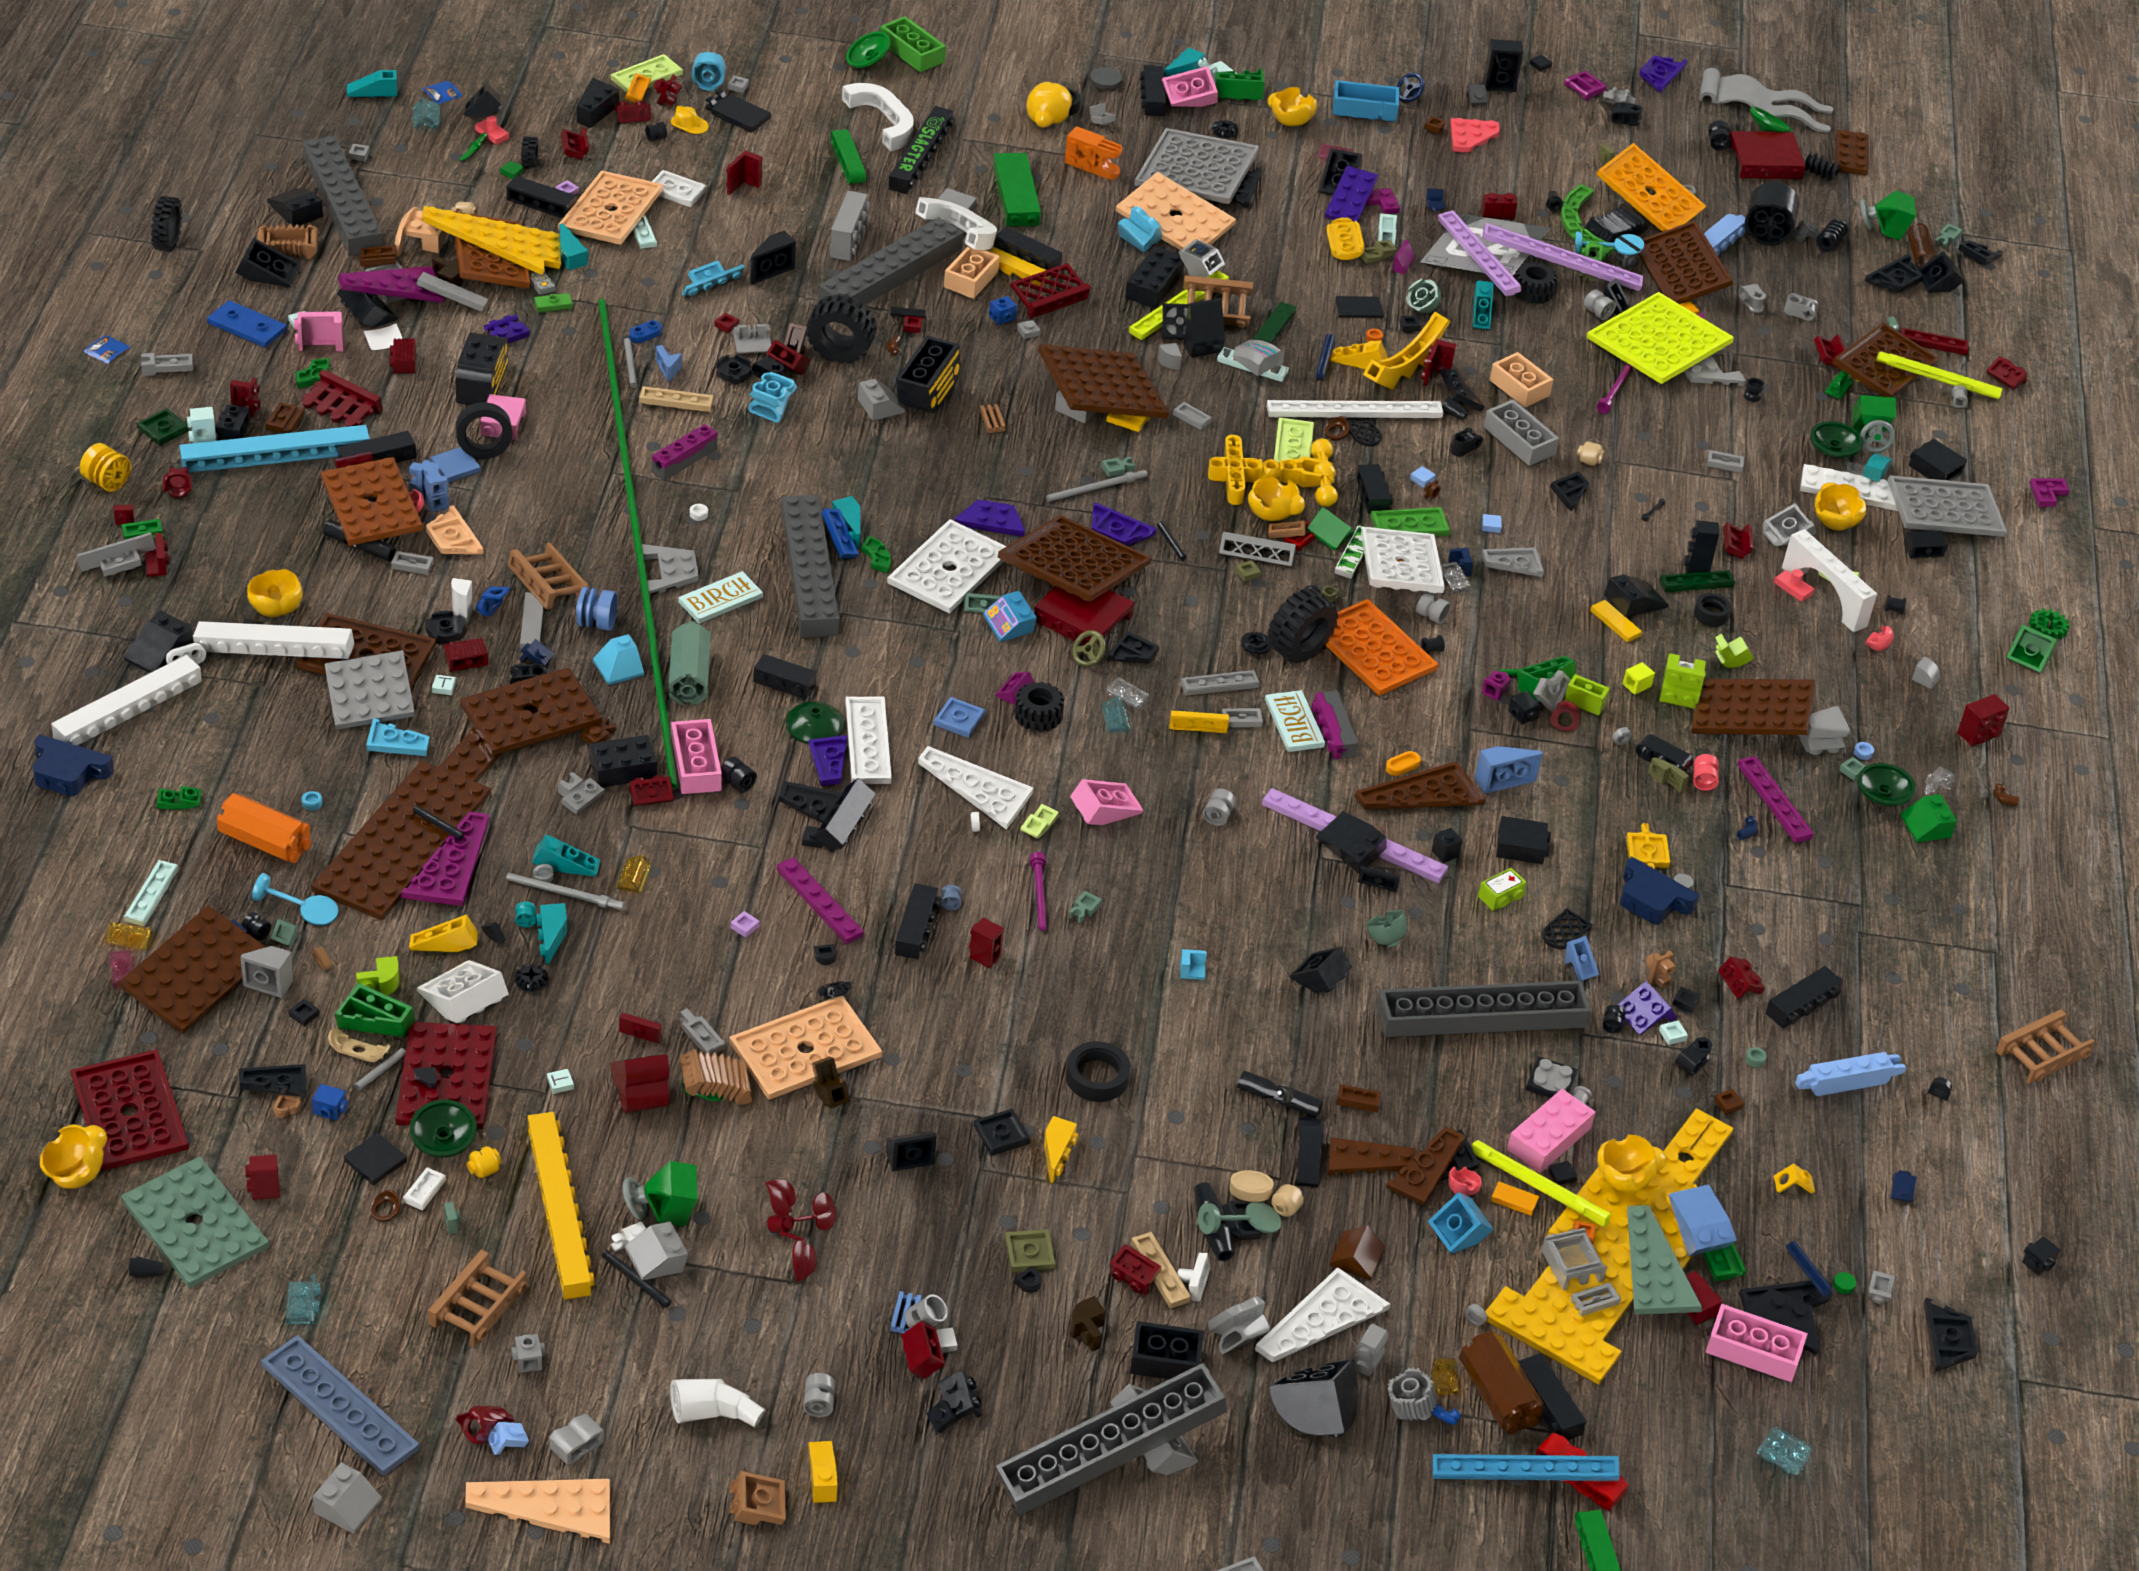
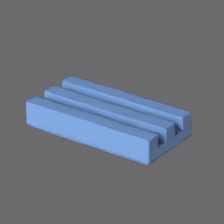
M899 1291L890 1331L905 1333L909 1330L905 1328L906 1310L910 1307L911 1303H918L922 1295L917 1294V1297H913V1293L904 1295V1292ZM905 1301L906 1304L900 1327H897L896 1325L901 1310L902 1302Z

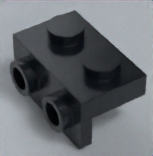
M960 1370L938 1382L943 1400L948 1401L957 1417L955 1421L972 1412L977 1417L982 1416L980 1408L982 1407V1401L976 1394L977 1384L972 1376H968L963 1370Z

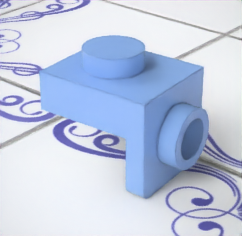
M498 1422L488 1436V1441L494 1455H500L505 1446L525 1447L529 1442L521 1423Z

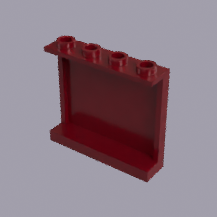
M1730 132L1731 144L1729 148H1734L1741 167L1739 178H1803L1806 166L1793 132Z
M1055 586L1034 606L1037 623L1073 641L1080 634L1089 630L1097 631L1104 637L1123 618L1129 620L1133 616L1134 610L1133 601L1111 590L1089 602L1084 601L1077 595L1066 592V590ZM1092 636L1084 638L1080 644L1084 646L1089 643Z

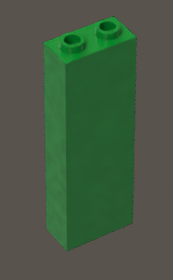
M994 153L993 170L1006 226H1040L1041 211L1027 153Z

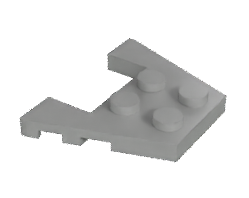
M1724 348L1684 371L1690 382L1713 384V381L1722 382L1723 385L1738 383V386H1744L1746 380L1740 371L1728 373L1721 371L1712 356L1723 355Z
M642 544L644 560L658 559L661 575L659 580L647 581L650 596L651 593L657 591L659 593L666 592L667 588L673 586L679 588L699 581L695 552L693 550Z

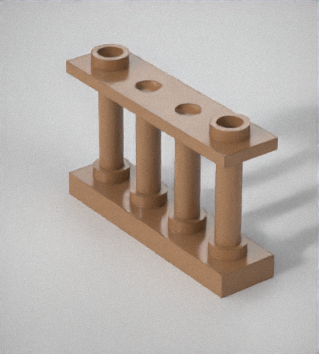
M1185 275L1183 289L1188 290L1187 304L1194 303L1195 291H1204L1205 301L1212 299L1213 292L1221 293L1224 325H1234L1239 328L1249 327L1250 316H1245L1246 297L1252 295L1253 282ZM1230 294L1240 296L1238 315L1228 314Z
M550 542L546 544L544 554L524 557L518 549L511 550L508 566L545 609L553 608L556 597L574 593L579 597L581 589L588 587V584ZM547 561L549 564L547 566L534 568L531 565L533 563ZM556 572L559 575L547 579L541 576V574ZM560 583H566L569 586L556 590L550 587Z
M2060 1009L2001 1037L1996 1052L2001 1057L2008 1053H2013L2030 1070L2026 1080L2030 1084L2036 1080L2040 1081L2045 1076L2082 1058L2086 1059L2091 1055L2095 1041L2090 1039L2081 1043L2064 1026L2067 1014ZM2054 1031L2059 1032L2073 1048L2066 1050L2050 1033ZM2039 1038L2044 1039L2059 1055L2051 1058L2035 1040ZM2028 1046L2044 1062L2036 1065L2020 1048Z
M481 1249L428 1310L429 1325L437 1328L442 1321H448L469 1332L470 1345L475 1348L480 1341L487 1337L488 1331L516 1298L524 1294L528 1286L526 1272L522 1270L514 1279L490 1267L489 1253ZM487 1275L509 1287L503 1294H500L477 1281L481 1276ZM474 1290L494 1300L495 1303L488 1310L464 1296L468 1291ZM460 1305L482 1316V1318L474 1325L451 1313L455 1306Z

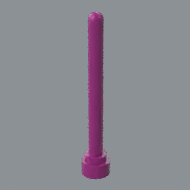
M1630 364L1624 367L1606 398H1602L1598 402L1597 410L1600 413L1606 414L1612 408L1611 401L1632 369Z
M1034 852L1030 855L1029 859L1030 866L1034 869L1038 927L1040 931H1045L1047 924L1042 869L1046 865V857L1042 852Z

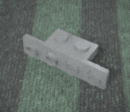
M146 533L77 554V560L82 572L101 567L105 577L141 566L139 554L155 550L156 547L152 534Z

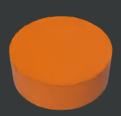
M1369 329L1366 332L1367 342L1382 341L1383 332L1379 329Z

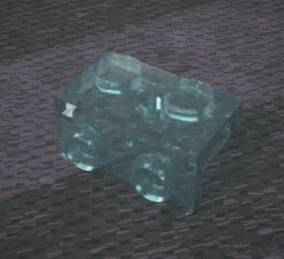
M422 97L413 106V127L417 129L420 123H423L436 130L439 126L440 106L434 101H429Z
M1772 1426L1767 1438L1759 1446L1757 1454L1761 1455L1764 1460L1781 1466L1784 1471L1798 1475L1806 1466L1813 1447L1780 1428Z

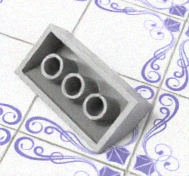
M1128 1384L1110 1403L1115 1407L1147 1390ZM1182 1435L1142 1454L1146 1458V1464L1152 1472L1169 1475L1198 1462Z

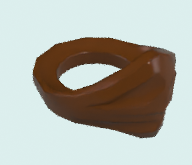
M1343 416L1332 419L1325 428V434L1331 440H1341L1349 432V424ZM1335 427L1343 429V433L1339 436H1333L1329 431Z
M385 1190L378 1194L370 1207L372 1217L376 1221L381 1222L390 1221L396 1217L401 1208L399 1196L394 1190ZM386 1201L394 1204V1209L389 1215L379 1216L376 1214V1209L380 1204Z

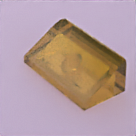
M645 855L627 858L616 886L617 889L636 893L642 892L651 867Z
M109 922L105 943L147 950L154 931L150 928Z

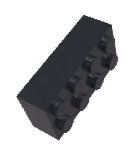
M1154 246L1128 279L1125 298L1156 309L1184 273L1185 264L1181 260L1180 254Z

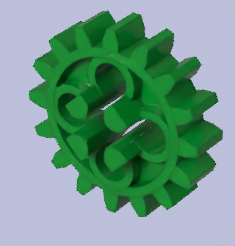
M2042 608V611L2037 609L2035 613L2032 612L2028 622L2030 628L2060 640L2063 639V636H2067L2070 624H2068L2069 619H2064L2065 615H2059V611L2053 612L2051 608L2049 611Z

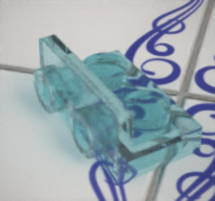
M311 1274L310 1282H289L286 1324H314L315 1314H319L320 1309L319 1300H316V1296L321 1295V1282L316 1281V1274Z

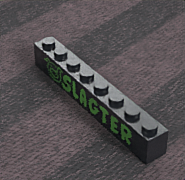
M938 106L933 108L889 175V190L908 194L910 189L914 188L916 180H919L921 172L925 171L927 163L931 161L932 155L937 152L939 144L943 143L950 127L954 126V110Z

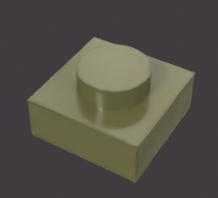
M1605 143L1600 145L1598 159L1607 164L1615 157V151Z
M1252 560L1237 564L1235 567V571L1244 582L1259 578L1261 575V571Z

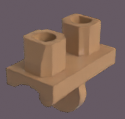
M1670 950L1663 956H1660L1658 953L1647 956L1646 965L1650 968L1647 982L1651 986L1657 983L1661 989H1664L1672 984V979L1668 975L1673 974L1676 965L1672 962L1674 954Z

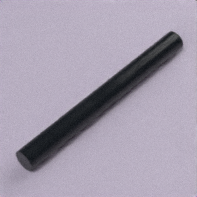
M609 1250L603 1252L602 1257L664 1307L670 1306L672 1300L648 1281L642 1280L638 1273Z

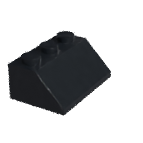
M486 83L463 106V114L465 116H490L492 113L495 115L501 109V96Z
M342 288L337 293L341 298L340 302L350 308L349 312L358 317L357 321L365 327L368 325L376 328L398 319L377 294L342 290Z

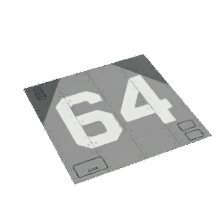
M1467 214L1458 215L1512 276L1529 254L1483 239L1485 223L1541 241L1550 229L1548 227ZM1447 230L1420 261L1421 263L1485 273Z

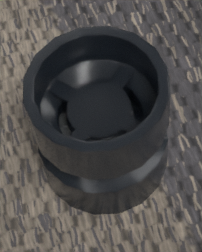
M1722 120L1712 122L1708 127L1711 147L1715 150L1728 148L1731 144L1728 124Z
M735 756L727 759L721 766L722 779L732 784V787L740 793L750 790L756 782V772Z

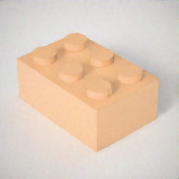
M968 246L945 270L944 287L974 299L998 273L1000 256L985 250H974Z
M1517 352L1493 363L1489 380L1523 407H1528L1550 396L1554 379Z

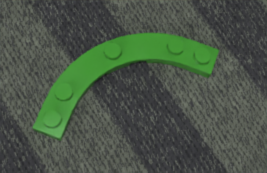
M1582 184L1573 189L1564 199L1561 210V221L1564 229L1574 241L1577 231L1582 233V241L1606 242L1581 226L1578 211L1594 194L1593 189ZM1603 246L1605 259L1614 252L1615 247Z

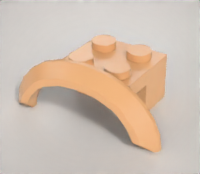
M413 207L404 215L397 230L395 239L397 256H400L402 253L404 235L422 238V250L439 253L449 233L423 222L422 211L418 207Z

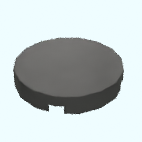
M1100 67L1094 69L1090 74L1091 84L1098 89L1105 90V88H1109V90H1113L1121 85V73L1115 69Z

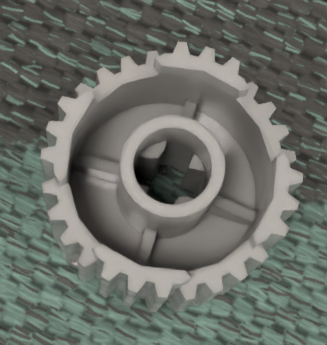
M1413 1367L1412 1369L1407 1368L1404 1374H1399V1377L1395 1376V1378L1389 1380L1387 1389L1390 1401L1399 1419L1407 1420L1409 1418L1412 1421V1419L1417 1420V1418L1427 1420L1431 1417V1411H1434L1433 1408L1437 1404V1396L1431 1377H1428V1374L1425 1375L1419 1368L1415 1369Z

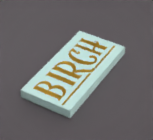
M742 571L678 597V602L700 624L763 598V592Z
M1302 690L1265 695L1266 704L1287 752L1323 748L1325 746L1323 736Z

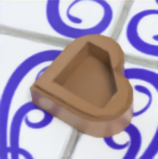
M322 946L311 950L314 960L324 971L333 967Z
M280 1094L273 1106L274 1115L278 1118H285L289 1114H297L302 1109V1102L298 1097Z

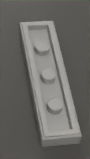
M425 272L421 274L416 284L478 311H483L489 300Z
M525 592L520 649L527 642L531 644L535 639L539 642L541 640L544 606L529 592Z
M1255 670L1181 678V685L1185 696L1259 688L1260 684Z

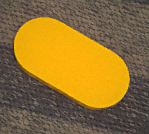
M1338 218L1333 220L1332 224L1327 225L1330 251L1335 258L1351 260L1360 257L1364 253L1363 237L1357 221L1353 222L1350 218Z

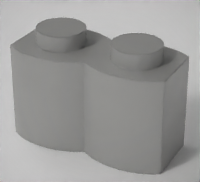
M1375 1324L1369 1326L1357 1344V1355L1354 1358L1356 1370L1367 1376L1373 1373L1383 1358L1385 1344L1388 1341L1387 1330Z
M587 1414L576 1416L570 1421L568 1426L553 1431L550 1436V1449L567 1465L573 1464L583 1457L585 1453L593 1451L604 1442V1430Z

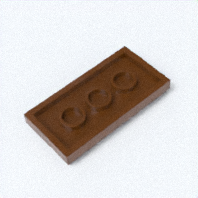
M1837 130L1835 166L1840 162L1839 172L1867 176L1869 134Z

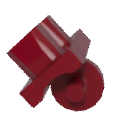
M674 74L669 81L665 82V79L654 82L653 86L658 94L661 93L657 102L661 106L664 102L673 106L678 98L675 95L680 92L682 85L676 82L677 76Z

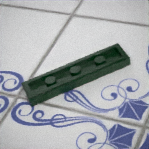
M1281 301L1254 336L1253 340H1261L1272 344L1296 312V306Z
M1730 570L1660 575L1659 579L1664 592L1734 587L1735 585Z

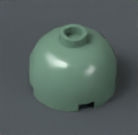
M1419 279L1414 282L1408 289V297L1406 295L1408 305L1414 311L1421 314L1433 312L1441 302L1440 289L1430 279Z
M1402 910L1386 912L1387 916L1380 918V915H1377L1366 923L1367 931L1376 943L1388 945L1389 947L1400 943L1399 940L1406 935L1408 927L1407 918Z

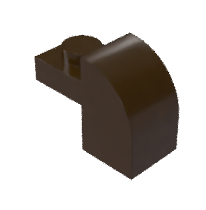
M435 256L432 259V267L438 278L460 287L462 278H460L458 260L454 259L449 262Z
M830 1056L811 1063L815 1076L813 1084L823 1104L833 1108L850 1102L846 1081L838 1077L834 1058Z
M1095 1296L1079 1302L1074 1307L1070 1325L1072 1338L1080 1336L1083 1343L1087 1344L1092 1352L1100 1349L1102 1334L1098 1328L1104 1326L1106 1311Z

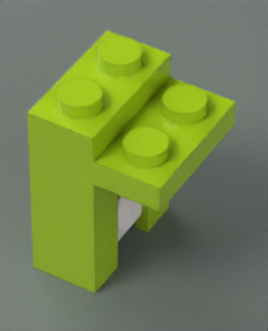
M1669 653L1659 701L1695 709L1696 703L1699 702L1705 677L1706 661L1695 659L1694 664L1679 661L1680 655Z

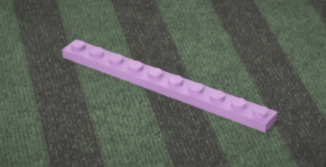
M1453 210L1438 215V221L1505 296L1521 292V285Z
M1488 223L1484 225L1482 238L1487 241L1578 270L1599 279L1611 282L1617 278L1620 285L1629 289L1640 291L1642 288V275Z
M1273 788L1270 789L1262 801L1263 806L1319 831H1322L1336 818L1332 814ZM1388 839L1387 849L1378 856L1438 884L1448 870L1447 865Z

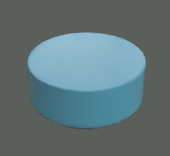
M307 792L301 798L302 806L306 810L314 811L322 806V796L318 792Z

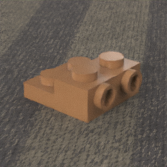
M741 1471L736 1479L731 1481L729 1491L731 1494H734V1499L730 1505V1513L734 1514V1521L757 1525L760 1520L780 1525L785 1522V1480Z

